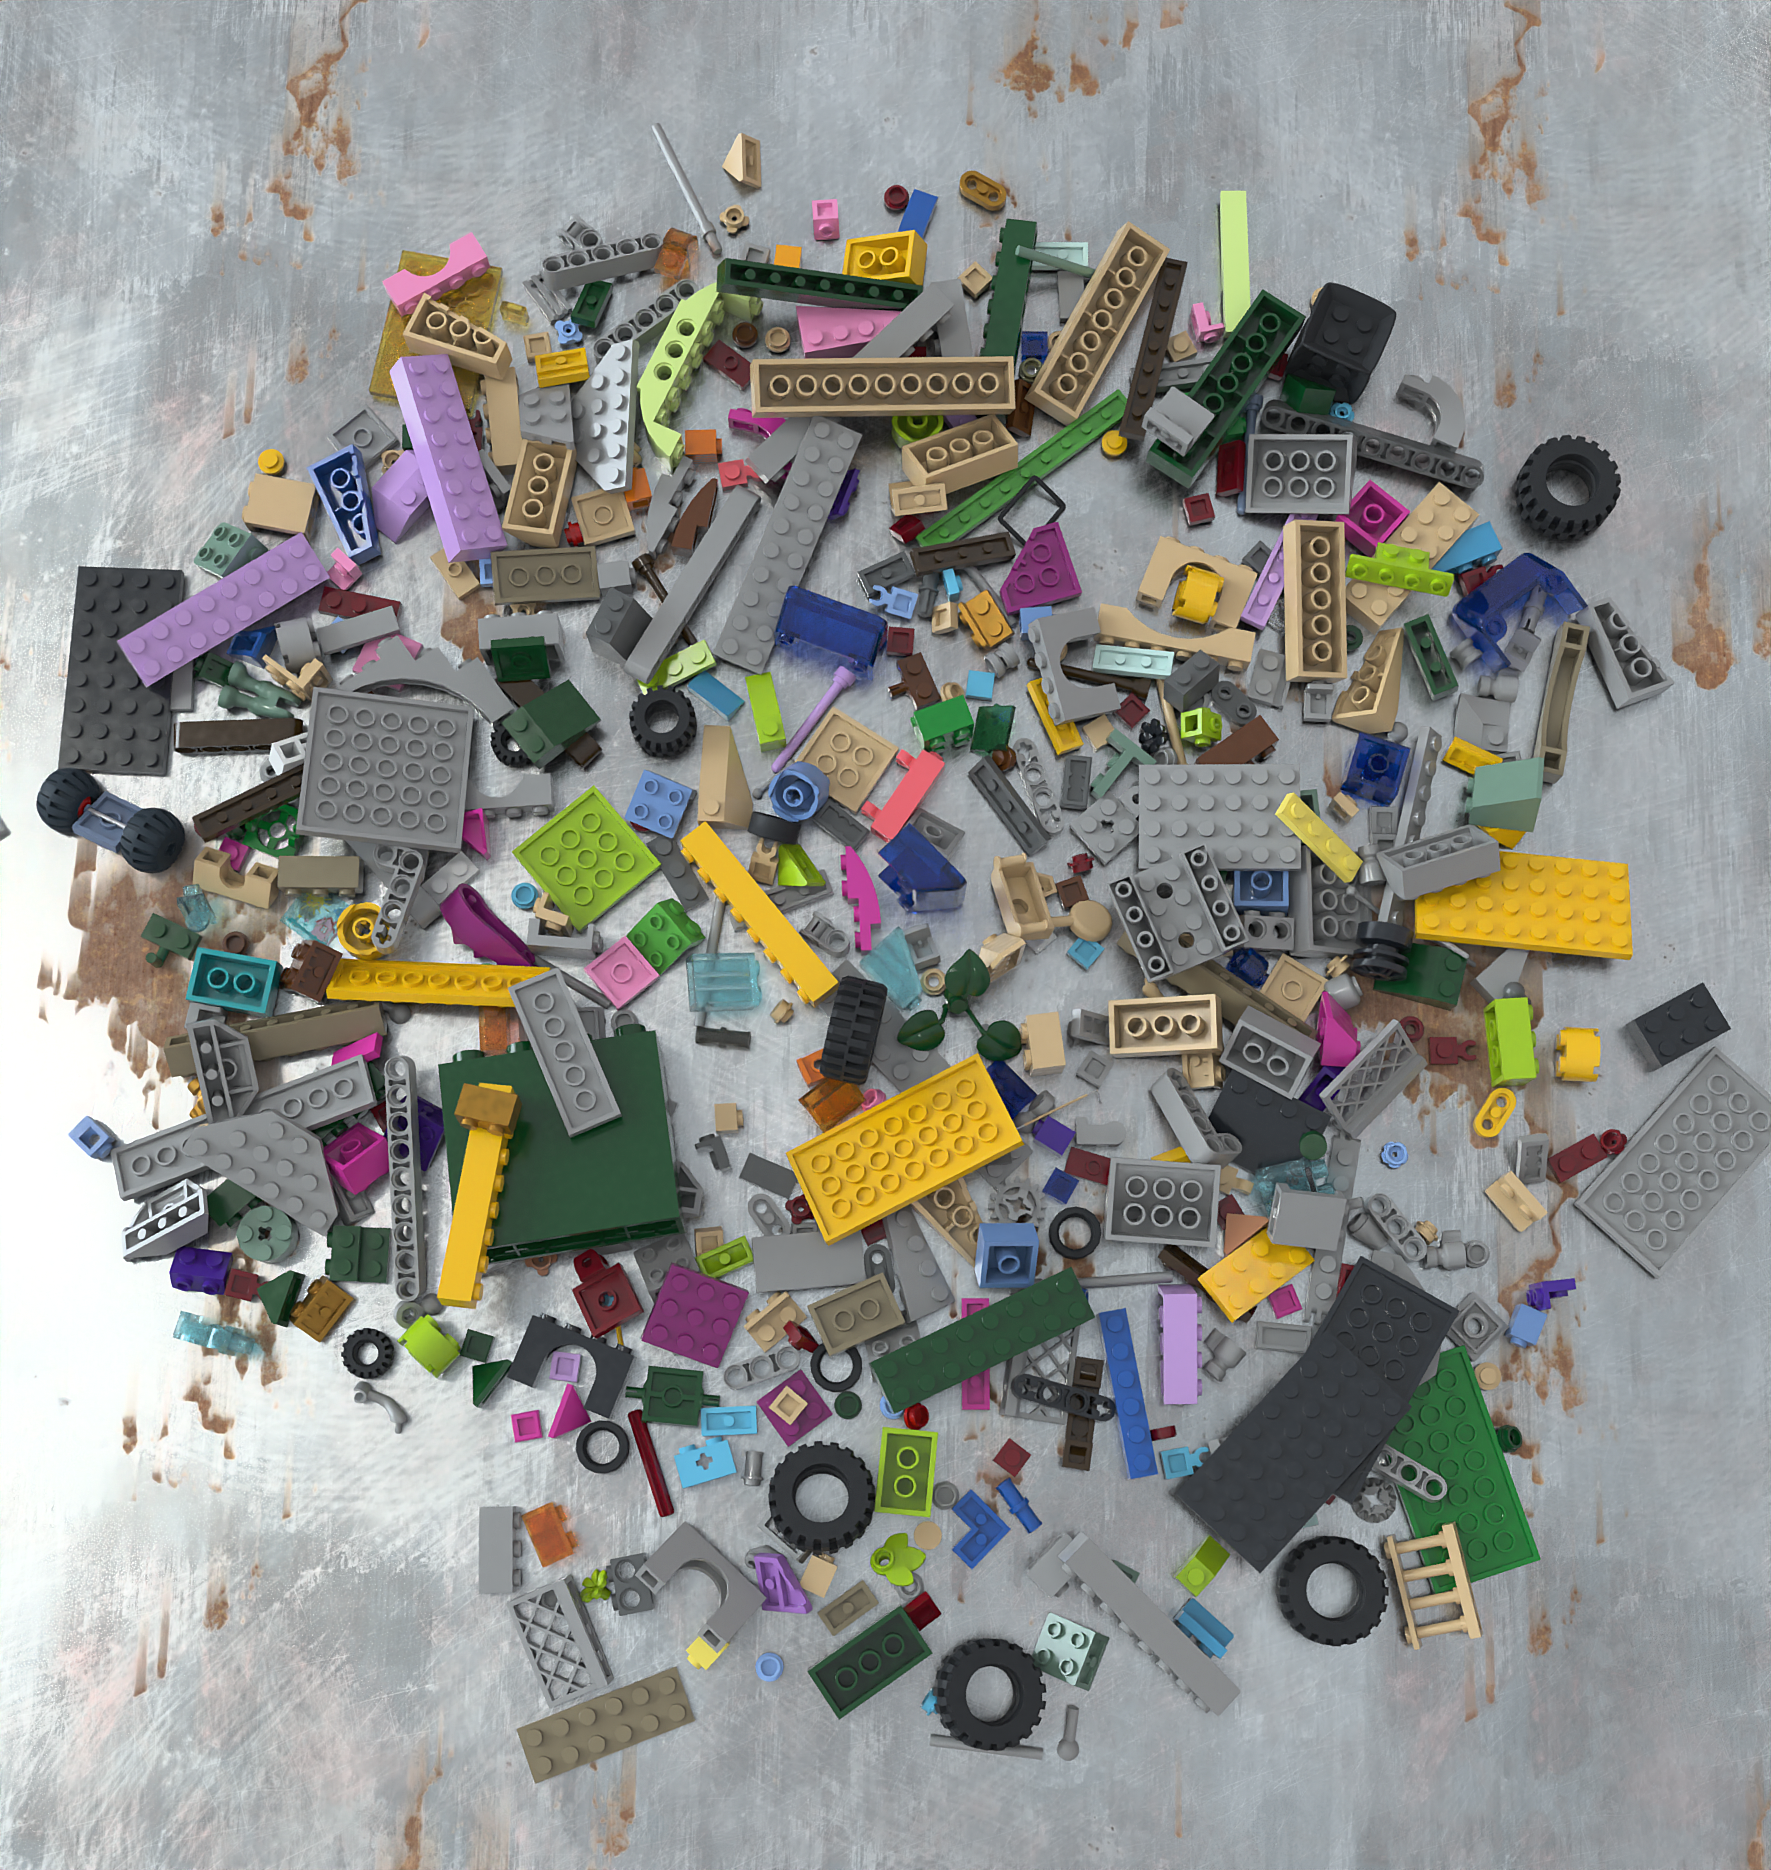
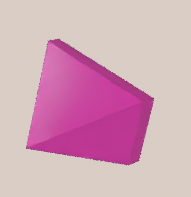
M567 1383L548 1437L557 1439L591 1422L586 1409H583L584 1404L576 1386Z

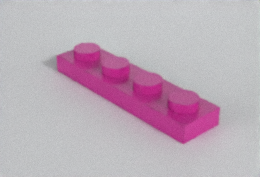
M962 1298L961 1319L988 1307L989 1298ZM990 1368L962 1381V1410H990Z

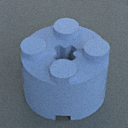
M797 761L780 772L771 781L768 795L773 803L772 808L777 815L787 821L798 822L806 820L826 803L829 796L830 780L816 766Z

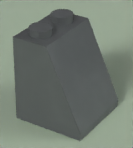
M610 587L586 631L592 652L624 667L653 618L634 598Z

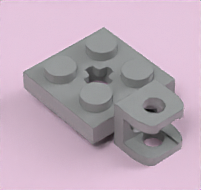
M1138 785L1128 789L1118 799L1109 790L1069 826L1104 865L1139 836V804L1133 802V800L1139 801ZM1102 822H1111L1113 824V832L1111 834L1108 831L1101 832Z

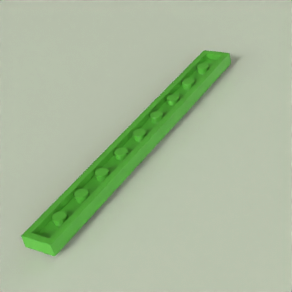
M1117 389L1020 460L1018 468L1001 474L916 536V542L920 547L961 539L1010 503L1033 475L1043 479L1122 421L1127 398ZM1034 481V482L1030 485V487H1032V486H1033L1034 484H1036L1037 482Z

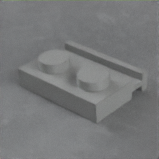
M1260 648L1247 697L1253 702L1283 709L1290 682L1286 681L1285 655Z

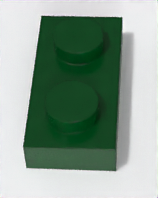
M600 280L585 284L572 311L571 322L596 328L613 291L612 283Z

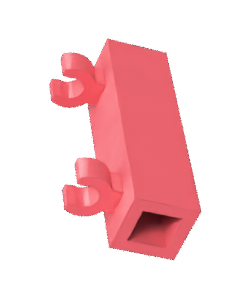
M901 749L896 757V762L902 767L909 769L882 810L869 801H866L861 808V813L864 816L874 820L871 825V833L892 847L900 837L901 830L921 806L945 770L943 758L934 751L928 753L923 749L917 759H915L911 754Z

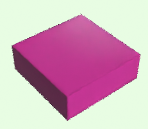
M1293 1284L1279 1288L1267 1297L1276 1319L1302 1310Z
M539 1410L511 1415L515 1443L543 1438Z

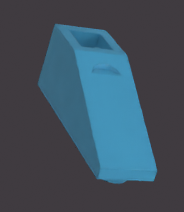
M1490 521L1466 530L1432 570L1462 574L1473 570V566L1481 563L1483 566L1495 562L1502 550V546Z

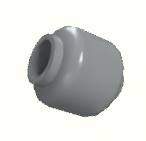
M1343 973L1324 984L1325 992H1328L1345 1011L1360 1004V996L1363 995V992L1355 976L1350 977L1347 973Z

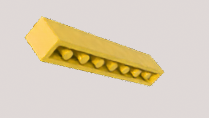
M706 821L680 840L683 848L680 852L689 863L695 862L699 867L697 873L706 884L709 881L716 888L713 892L722 903L727 901L732 907L730 913L739 924L742 921L749 928L746 931L754 943L760 941L765 948L763 951L764 955L772 964L778 963L782 968L779 971L788 984L793 982L799 990L796 993L805 1004L810 1002L815 1008L838 990L839 982Z
M479 1083L480 1087L516 1094L512 1086ZM478 1127L477 1130H470L437 1294L438 1300L444 1306L476 1309L477 1300L481 1301L484 1289L481 1283L482 1273H486L488 1270L489 1257L486 1256L487 1247L492 1245L494 1239V1230L491 1229L493 1219H497L499 1213V1202H496L498 1192L503 1190L504 1175L501 1174L503 1165L508 1164L509 1149L506 1148L508 1139H512L513 1135L504 1133L503 1136H496L489 1133L487 1129Z

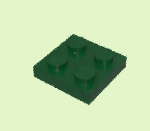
M544 636L491 640V652L498 682L551 678Z

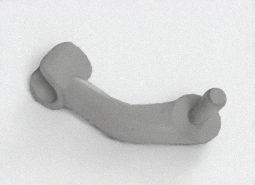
M361 1381L357 1383L354 1391H359V1393L355 1394L354 1401L356 1403H363L368 1399L383 1406L390 1416V1421L396 1423L395 1433L400 1434L402 1432L401 1423H404L407 1417L397 1403L389 1396L371 1390V1386L367 1382Z

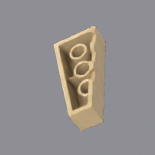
M426 293L420 299L402 334L410 352L420 355L448 354L451 365L499 380H503L513 360L505 341L482 327L478 328L473 325L469 319L450 311L449 307L432 300V297Z

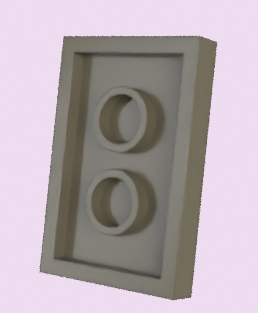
M883 1272L807 1306L829 1358L905 1325V1320Z

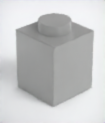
M628 560L597 564L602 597L606 596L610 587L624 594L633 593L632 584L637 583L635 568L629 567Z

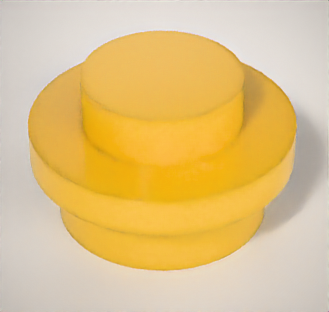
M1111 430L1103 436L1101 445L1107 454L1117 456L1126 450L1127 438L1119 436V431Z
M275 449L265 450L258 458L260 469L268 475L278 474L285 464L283 455Z

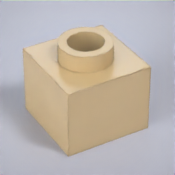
M736 1103L714 1104L717 1135L739 1133L738 1126H743V1110H737Z

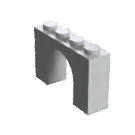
M1094 607L1038 618L1028 624V637L1034 646L1036 653L1035 663L1040 668L1042 689L1047 695L1049 702L1048 712L1055 726L1111 714L1121 709L1115 683L1093 688H1080L1072 684L1065 677L1061 669L1060 656L1066 643L1090 639L1101 632Z
M684 1521L642 1565L635 1576L654 1594L673 1575L682 1570L694 1569L709 1576L718 1589L719 1606L716 1613L699 1630L697 1635L718 1653L767 1597L760 1592L757 1585L752 1584L741 1574L737 1566L728 1562L721 1555L718 1548L710 1545L695 1527L690 1526Z

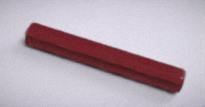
M637 1409L628 1413V1419L660 1517H666L674 1513V1508L647 1424L642 1422L643 1412L641 1409Z

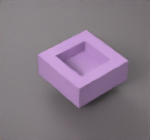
M553 1351L549 1379L578 1383L582 1355Z

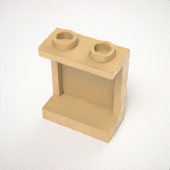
M255 473L254 481H251L248 487V506L245 505L242 511V520L248 530L254 531L255 527L296 535L302 532L306 540L310 542L320 502V495L315 485Z

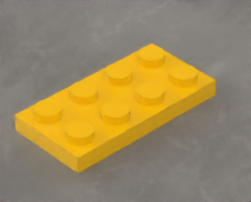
M1265 1228L1202 1274L1198 1281L1231 1323H1233L1315 1261L1305 1247L1272 1244L1266 1234L1267 1228Z

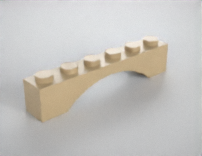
M1103 603L1100 605L1097 620L1101 632L1094 636L1093 641H1098L1101 645H1119L1130 648L1174 652L1176 659L1181 661H1187L1201 649L1220 665L1227 666L1228 669L1233 671L1247 670L1251 662L1256 632L1228 628L1218 634L1204 638H1175L1147 627L1135 618L1127 608Z

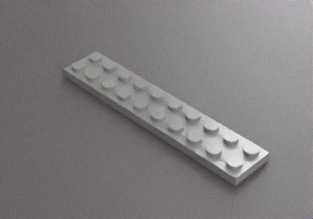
M822 416L812 417L712 653L714 656L761 675L862 434Z
M847 959L832 972L839 985L842 977L848 975L867 980ZM837 991L817 1006L829 1019L831 1018ZM886 1000L871 1063L901 1093L951 1066L935 1049L918 1051L897 1041L898 1032L907 1020ZM1024 1142L1025 1145L1011 1151L1012 1164L982 1166L976 1171L995 1190V1186L997 1184L1000 1185L1034 1151Z
M360 1054L258 1093L243 1115L248 1116L275 1109L307 1130L312 1131L377 1106V1101L367 1062L363 1055ZM206 1114L110 1150L120 1199L126 1202L210 1170L211 1168L181 1151L194 1129L198 1125L208 1123Z

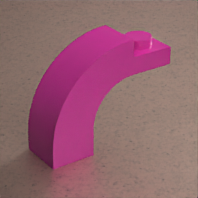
M730 408L728 415L729 428L756 433L766 439L786 421L784 418H752V412L745 408H737V410ZM791 462L783 468L786 473L780 478H787L792 467Z

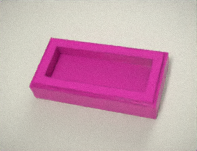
M376 1032L333 1052L331 1066L360 1054L363 1055L366 1062L380 1057L383 1037Z

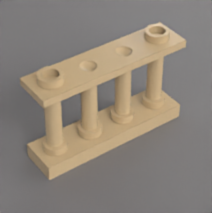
M1455 1521L1443 1524V1531H1439L1438 1535L1397 1543L1396 1535L1391 1534L1387 1536L1388 1542H1384L1387 1559H1392L1408 1622V1626L1404 1627L1408 1644L1413 1643L1414 1650L1422 1647L1421 1638L1461 1630L1464 1633L1468 1632L1470 1639L1479 1638L1483 1635ZM1437 1546L1448 1549L1450 1559H1446V1563L1404 1571L1400 1554ZM1445 1574L1455 1577L1457 1587H1454L1453 1591L1411 1599L1407 1582ZM1456 1602L1457 1605H1462L1464 1615L1460 1616V1619L1421 1627L1417 1625L1414 1610Z

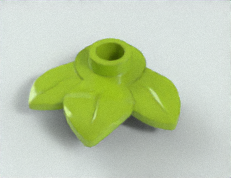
M898 1533L890 1536L886 1540L884 1547L877 1549L872 1554L870 1564L875 1573L883 1576L886 1575L891 1584L904 1587L914 1583L911 1572L922 1566L926 1555L919 1549L908 1547L907 1533ZM882 1560H889L887 1565H880Z

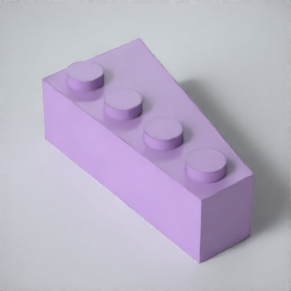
M1159 1284L1158 1294H1161L1163 1297V1305L1158 1308L1160 1326L1163 1328V1333H1160L1159 1336L1160 1353L1163 1355V1360H1160L1161 1399L1164 1404H1197V1396H1202V1380L1197 1379V1368H1202V1353L1197 1352V1341H1202V1326L1197 1324V1313H1202V1299L1197 1297L1196 1291L1189 1284Z

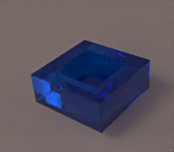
M1022 331V359L1036 358L1046 360L1048 357V331Z
M1055 1167L1042 1192L1066 1205L1079 1180Z

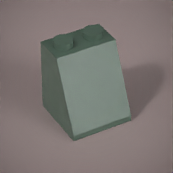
M1537 757L1476 767L1474 778L1469 777L1467 783V793H1471V798L1467 797L1465 804V813H1469V824L1533 832L1542 799L1544 758Z

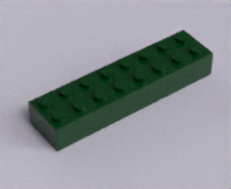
M1262 289L1187 395L1214 414L1211 423L1184 457L1157 438L1148 451L1146 462L1190 489L1302 329L1306 316Z
M1069 1267L868 1364L891 1413L895 1414L1095 1318V1315L1072 1267Z

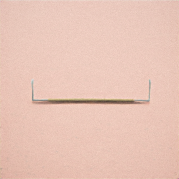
M1096 1089V1090H1094V1091H1092V1092H1090V1093H1088V1094L1082 1095V1096H1080V1097H1078V1098H1076V1099H1074V1100H1072V1101H1070V1102H1068V1103H1066V1104H1064V1105H1062V1106H1060V1107H1057V1108H1055V1109H1053V1110H1051V1111H1049V1112H1047V1113H1045V1114H1043V1115H1041V1116H1039V1117H1037V1118H1035V1119H1033V1120H1031V1121L1025 1123L1024 1125H1022V1126H1020V1127H1018V1128H1016V1129L1018 1130V1129H1020V1128H1022V1127H1024V1126H1027V1125H1029V1124H1031V1123H1033V1122H1035V1121H1037V1120H1039V1119H1041V1118H1043V1117H1045V1116H1047V1115H1049V1114H1051V1113H1053V1112H1055V1111H1057V1110H1059V1109H1061V1108H1063V1107H1065V1106H1068V1105H1070V1104H1072V1103H1074V1102H1076V1101H1078V1100H1080V1099L1086 1097L1087 1095H1090V1094H1092V1093H1094V1092H1096V1091H1097V1094H1098V1097H1099V1098H1098V1101H1099V1103L1102 1104V1100H1101V1097H1100V1095H1099L1098 1089Z

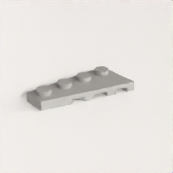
M907 1205L882 1218L888 1246L892 1250L895 1261L893 1263L895 1275L898 1274L901 1301H904L906 1308V1323L914 1322L954 1303L956 1300L910 1206Z

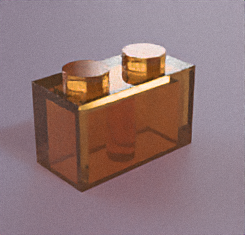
M478 1006L480 1050L485 1053V1056L507 1054L506 1048L511 1044L510 1007Z
M825 1078L798 1099L811 1120L825 1133L849 1113L856 1110L866 1099L856 1084Z
M552 1501L521 1515L543 1568L577 1553L575 1547L578 1546V1542L573 1531H567L564 1521L568 1519L561 1504L557 1506L556 1502Z

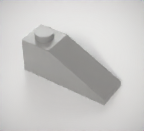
M1508 948L1470 984L1488 1003L1495 999H1505L1503 989L1507 983L1519 981L1529 950Z

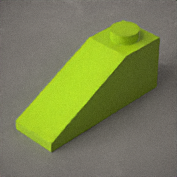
M771 672L745 677L761 752L785 748L787 745Z

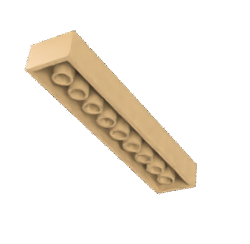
M1013 356L753 359L750 364L752 418L1010 414L1015 410Z

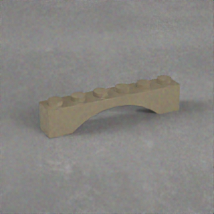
M1565 621L1556 631L1533 758H1544L1543 781L1553 784L1564 773L1571 706L1590 631L1588 626Z

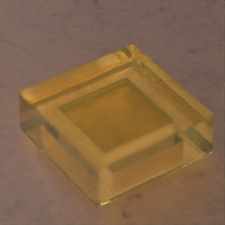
M502 301L499 308L502 319L527 326L530 319L527 308L508 301Z

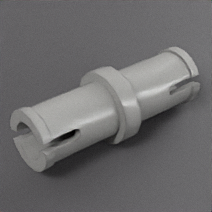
M1541 582L1533 584L1529 601L1524 604L1523 610L1525 612L1519 626L1526 630L1527 625H1529L1528 632L1532 634L1535 633L1539 617L1544 614V603L1550 587L1544 583L1541 592H1539Z

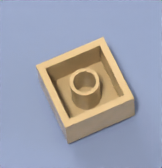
M1050 1012L1026 1015L1024 1023H1021V1028H1019L1021 1044H1026V1050H1024L1023 1054L1024 1070H1029L1030 1077L1062 1073L1066 1062L1059 1013Z

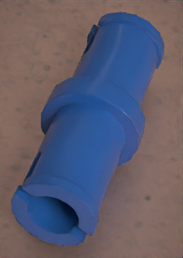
M1010 1477L996 1487V1490L999 1491L1010 1506V1513H1015L1028 1534L1043 1524L1028 1505L1030 1502L1028 1498H1023Z

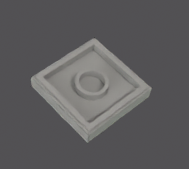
M366 403L326 434L328 440L338 451L351 444L362 452L365 470L379 460L384 451H389L400 443L398 438Z

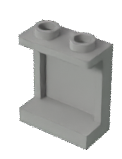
M529 918L526 945L532 954L539 956L595 960L597 953L602 952L603 937H600V931H597L595 924L591 923L588 924V933L585 939L546 936V929L541 920Z
M1276 1182L1266 1234L1272 1244L1336 1251L1338 1242H1341L1343 1239L1344 1229L1342 1221L1343 1216L1348 1214L1349 1202L1339 1190H1335L1334 1194L1290 1189L1287 1183Z

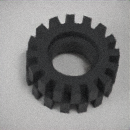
M502 719L499 726L497 724L494 726L495 731L494 733L491 732L490 736L492 739L490 741L491 747L500 762L503 761L504 765L509 766L511 764L513 767H518V764H521L523 767L527 765L526 762L528 760L532 762L522 748L518 751H511L505 746L506 738L510 733L502 724L504 721Z
M370 1328L358 1329L354 1331L353 1335L347 1337L346 1343H343L344 1351L341 1352V1357L344 1359L342 1361L343 1365L348 1368V1372L356 1377L364 1379L377 1378V1376L386 1373L385 1370L391 1367V1360H394V1346L391 1345L390 1338L381 1331ZM365 1343H373L378 1349V1357L371 1364H363L358 1358V1350Z

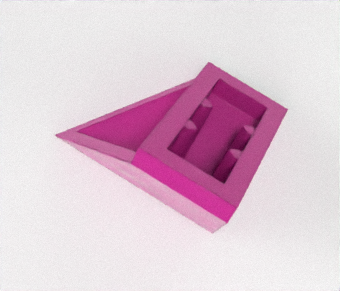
M482 808L464 812L462 839L488 861L491 857L489 820Z

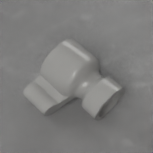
M1501 666L1496 679L1480 675L1477 696L1488 697L1493 695L1496 700L1515 703L1519 687L1518 670Z
M1377 844L1358 847L1359 858L1363 861L1358 870L1361 886L1386 885L1387 879L1377 859L1376 853L1380 852L1379 845Z
M1460 1230L1443 1231L1441 1248L1427 1246V1253L1423 1258L1425 1268H1436L1438 1265H1442L1448 1270L1466 1268V1250L1461 1239Z
M1215 1328L1205 1340L1214 1353L1215 1358L1209 1360L1203 1368L1220 1382L1226 1375V1370L1228 1368H1235L1245 1357L1246 1352Z

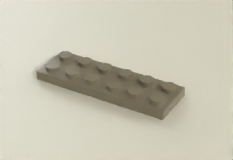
M677 1666L519 1727L516 1730L534 1782L537 1784L694 1722L696 1719Z

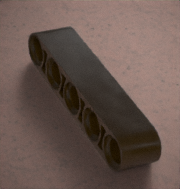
M497 678L495 679V682L505 696L518 708L544 694L532 680L498 682ZM586 732L567 747L564 752L580 767L585 768L602 751V748Z
M298 718L177 722L174 724V751L178 753L271 751L272 743L303 734V720Z

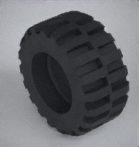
M1562 435L1559 441L1558 438L1553 437L1548 439L1545 444L1541 443L1530 454L1517 476L1518 482L1515 485V494L1519 495L1516 499L1517 507L1523 508L1522 517L1524 520H1531L1532 524L1530 526L1533 529H1542L1544 531L1543 535L1547 537L1555 534L1559 540H1566L1569 535L1571 539H1578L1583 534L1589 535L1594 532L1612 512L1617 504V499L1620 497L1621 489L1618 486L1621 483V476L1619 473L1615 474L1618 466L1614 460H1609L1611 454L1606 449L1601 451L1598 448L1599 444L1592 440L1591 443L1585 441L1586 438L1582 436L1572 439L1571 435ZM1555 470H1566L1575 473L1585 482L1589 492V501L1577 506L1567 505L1558 501L1548 490L1546 475Z
M849 975L842 977L834 1001L820 1063V1073L824 1077L856 1085L866 1083L886 1002L888 988L884 984Z
M814 1441V1446L807 1447L806 1444L798 1446L797 1452L793 1453L790 1451L785 1455L784 1462L778 1463L775 1468L774 1477H771L768 1494L771 1518H773L778 1532L784 1535V1539L790 1545L792 1543L797 1545V1549L803 1552L811 1550L813 1554L822 1555L824 1551H829L830 1554L838 1553L839 1548L845 1547L847 1549L853 1545L855 1539H860L864 1535L866 1527L870 1525L875 1509V1486L873 1485L871 1472L866 1469L865 1462L861 1457H855L854 1451L848 1447L845 1449L839 1448V1443L830 1442V1445H823L822 1441ZM829 1474L844 1483L849 1499L847 1507L841 1516L829 1522H814L805 1518L799 1512L795 1500L796 1492L799 1485L810 1476Z
M1319 1536L1300 1543L1301 1546L1293 1549L1288 1554L1289 1558L1287 1561H1283L1280 1567L1282 1570L1281 1575L1277 1577L1276 1585L1279 1586L1277 1600L1278 1603H1281V1612L1284 1618L1288 1619L1290 1626L1302 1634L1303 1637L1323 1645H1351L1357 1643V1640L1360 1638H1366L1371 1634L1370 1630L1373 1627H1378L1382 1621L1380 1619L1381 1613L1386 1612L1388 1605L1385 1604V1596H1389V1587H1385L1384 1582L1387 1577L1384 1570L1380 1569L1378 1565L1380 1562L1376 1556L1371 1555L1368 1552L1369 1549L1362 1544L1338 1536ZM1329 1563L1339 1564L1347 1568L1354 1576L1357 1584V1598L1352 1609L1345 1615L1336 1618L1325 1617L1317 1613L1310 1605L1306 1592L1308 1579L1312 1572L1318 1567Z
M974 1639L967 1641L965 1645L956 1647L953 1650L954 1653L951 1656H946L943 1660L944 1667L942 1671H937L935 1679H938V1685L933 1687V1696H937V1704H934L936 1713H940L942 1717L940 1720L944 1728L949 1729L950 1735L972 1748L986 1751H1002L1006 1747L1013 1748L1019 1745V1740L1022 1738L1027 1739L1033 1733L1031 1728L1034 1725H1039L1042 1719L1038 1716L1040 1709L1045 1710L1046 1701H1042V1693H1046V1684L1041 1683L1040 1677L1043 1674L1040 1667H1035L1033 1664L1035 1659L1029 1653H1024L1023 1648L1019 1645L1002 1639ZM988 1666L1003 1670L1009 1677L1013 1689V1698L1009 1710L1001 1719L993 1722L981 1721L973 1716L966 1701V1689L970 1678L978 1669Z

